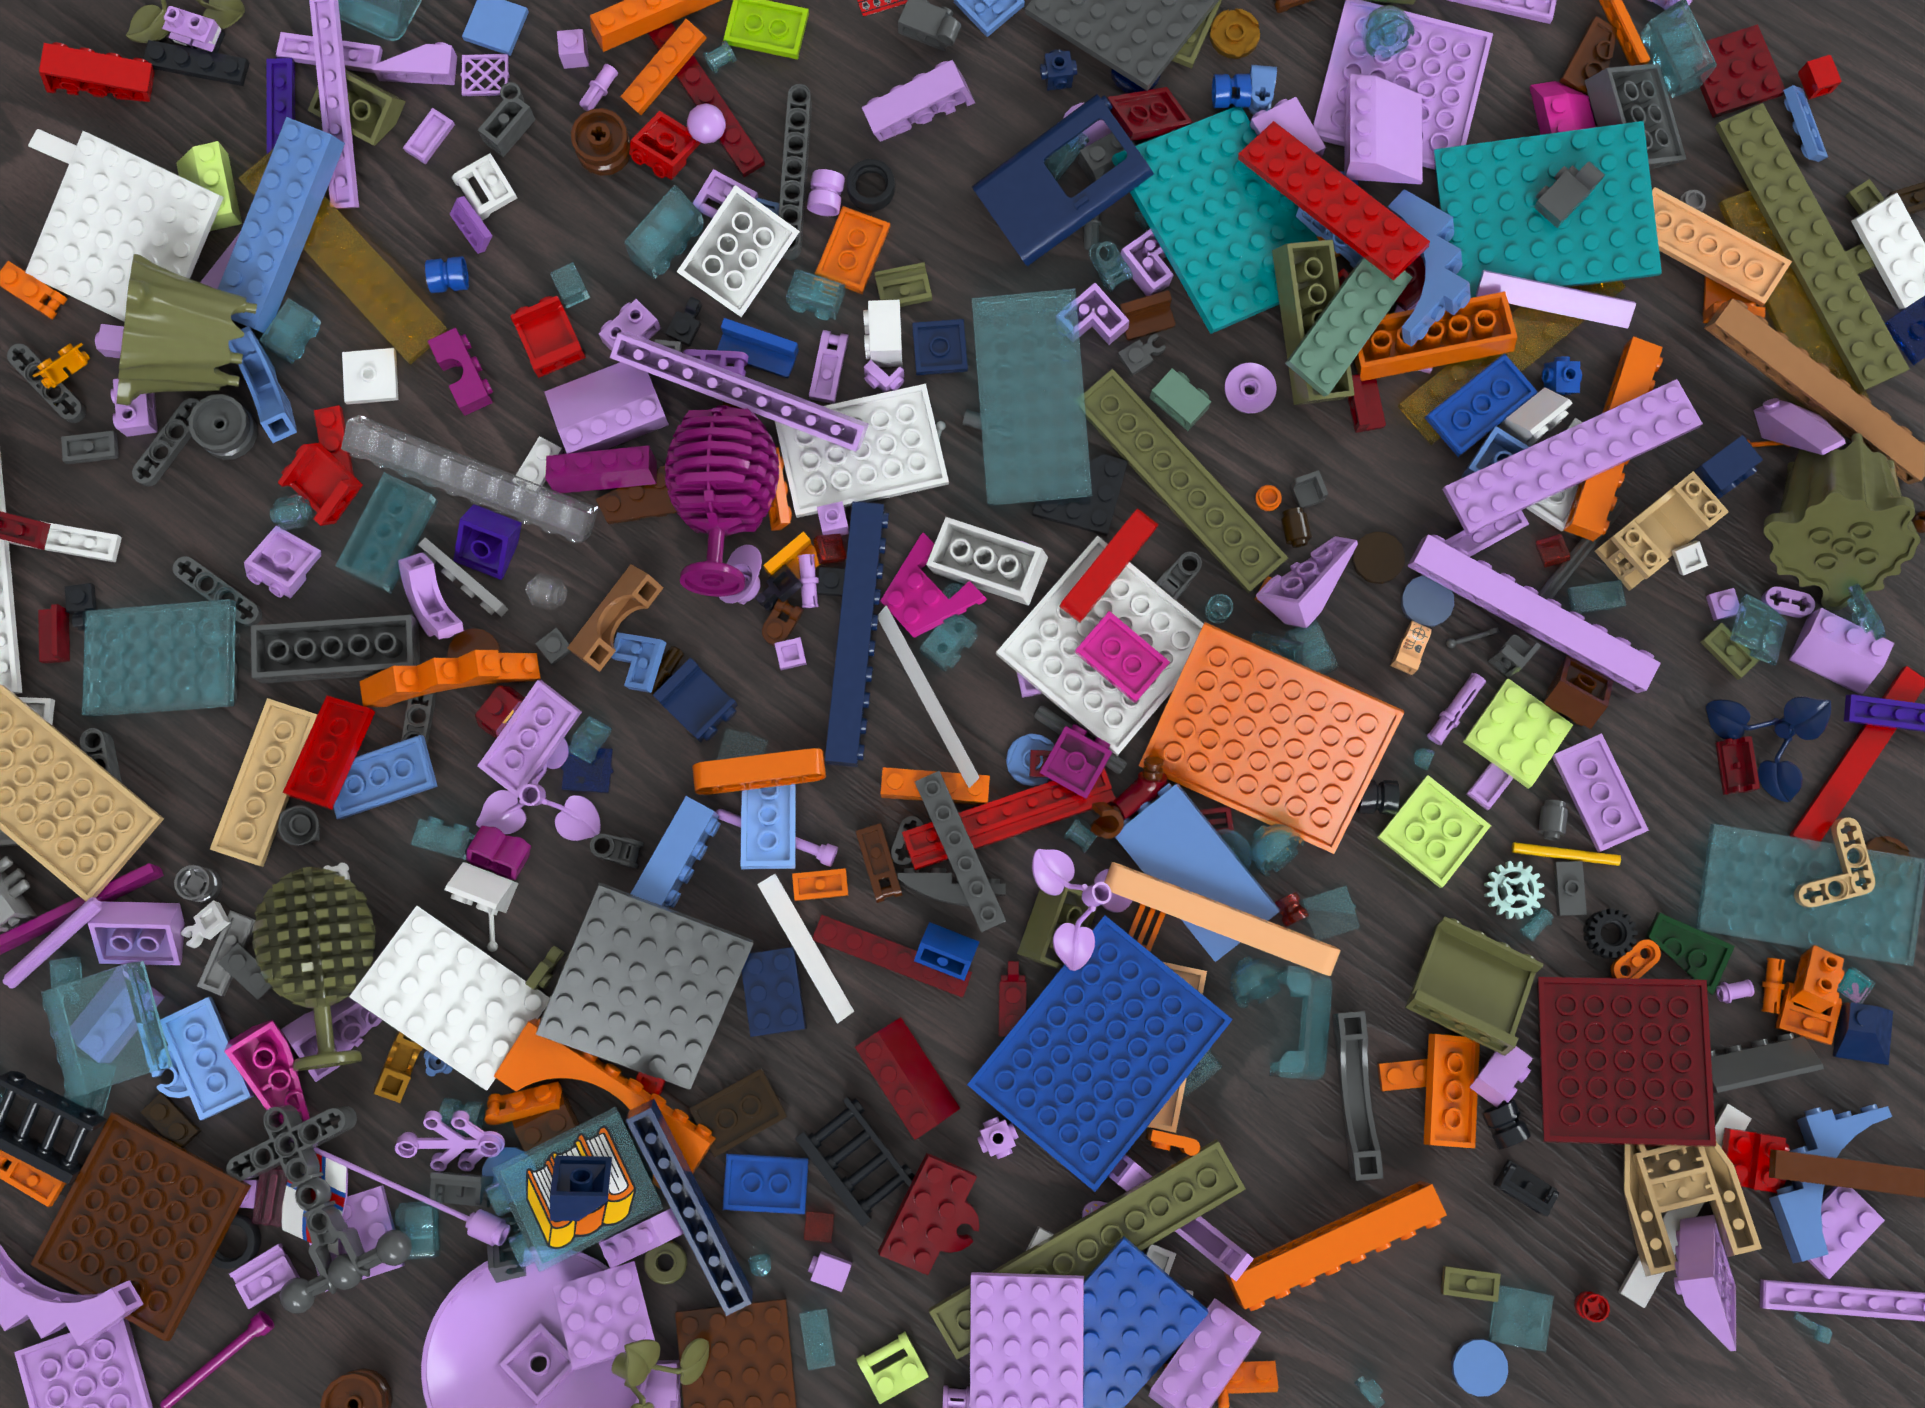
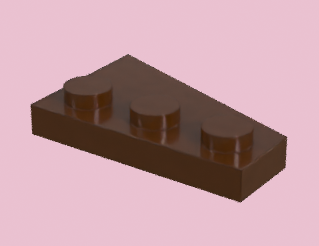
M1595 16L1587 27L1559 82L1588 95L1585 80L1609 68L1610 59L1613 58L1617 28Z
M665 465L657 469V484L617 488L596 499L608 524L678 513L668 495L669 489H667L665 482Z

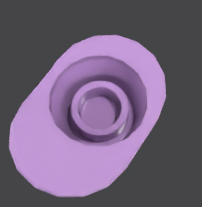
M753 545L738 547L728 559V565L739 569L743 573L745 587L735 595L719 597L725 603L733 604L738 602L744 605L755 598L760 590L758 575L761 569L762 558L759 550Z

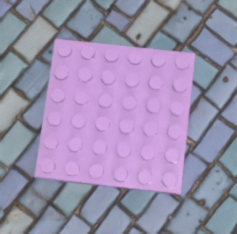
M1345 0L1313 123L1315 130L1322 141L1345 147V90L1350 74L1377 76L1422 95V167L1435 170L1434 149L1463 146L1467 143L1493 33L1363 0Z

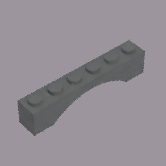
M1365 1011L1332 1014L1350 1179L1355 1181L1383 1179L1381 1150L1374 1124L1369 1088L1368 1033Z

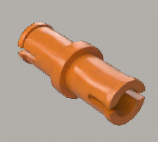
M1767 958L1765 982L1762 981V987H1765L1761 1010L1763 1012L1780 1014L1781 990L1785 989V984H1782L1785 963L1783 959Z

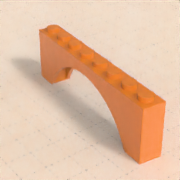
M534 1018L528 1021L495 1073L494 1077L514 1091L546 1079L570 1078L582 1080L610 1092L630 1110L655 1099L689 1168L694 1174L716 1139L711 1135L710 1129L702 1124L696 1125L688 1120L689 1116L682 1110H673L667 1106L666 1100L654 1093L651 1095L643 1090L644 1086L637 1080L632 1078L628 1080L620 1074L621 1070L613 1064H605L597 1059V1056L536 1035L541 1018ZM653 1174L652 1184L660 1188Z

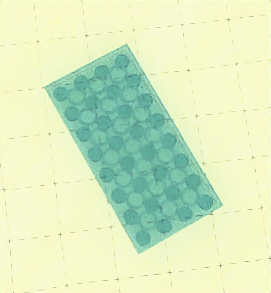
M1076 289L972 298L987 504L999 505L1092 496Z
M1711 824L1696 929L1807 949L1816 945L1831 953L1913 966L1925 884V859L1867 849L1875 877V887L1870 893L1817 907H1803L1794 899V891L1798 885L1843 873L1835 844ZM1854 848L1850 849L1847 853L1848 861L1854 864L1859 860V852ZM1863 867L1851 868V872L1863 870ZM1860 877L1858 881H1855L1856 886L1861 887L1863 883H1866L1865 878ZM1832 881L1828 886V891L1832 896H1837L1841 891V886L1837 881ZM1807 890V893L1803 894V898L1810 901V897L1822 894L1820 890Z

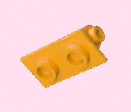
M69 343L58 351L60 356L54 361L49 357L36 367L39 371L32 376L41 375L44 378L41 382L47 389L50 387L55 388L69 377L63 370L64 367L71 374H74L88 364L87 361L90 360V357L85 351H79L78 348L83 345L82 343L74 347Z

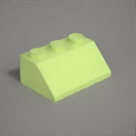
M218 141L192 147L176 163L179 176L224 197L210 231L242 224L228 153Z

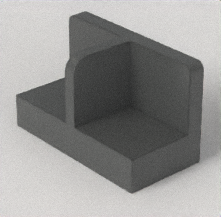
M1512 635L1502 648L1492 655L1488 662L1509 678L1526 665L1541 645L1536 642L1530 646L1518 635Z

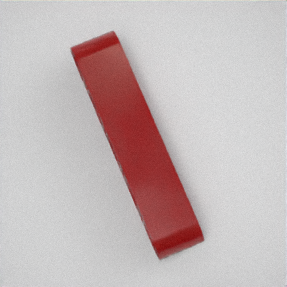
M1136 509L1067 594L1059 607L1081 623L1159 524L1141 510Z

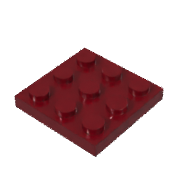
M1758 24L1689 46L1685 50L1712 118L1784 95L1783 90H1785V87Z

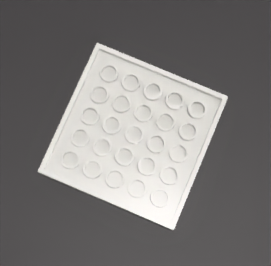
M83 131L25 273L125 322L133 255L139 254L162 268L190 279L224 197Z
M1097 536L996 651V655L1092 736L1111 744L1109 750L1118 756L1173 691L1203 623L1130 562L1081 623L1059 607L1061 602L1108 545ZM1109 611L1170 661L1169 665L1136 703L1131 701L1074 652Z

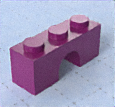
M454 328L427 341L437 363L443 371L452 367L463 368L461 379L449 385V388L459 409L465 416L493 403L489 395L493 393V390L488 380H482L479 374L483 369L477 357H471L468 351L472 346L466 334L460 335L458 330Z

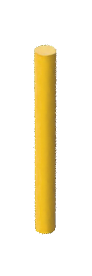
M1516 842L1512 844V853L1616 866H1619L1621 862V856Z

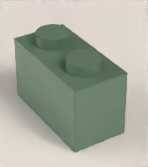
M1172 368L1152 389L1149 398L1184 429L1189 431L1209 409L1211 401L1204 390L1196 389L1189 383L1190 380L1184 373L1176 372Z

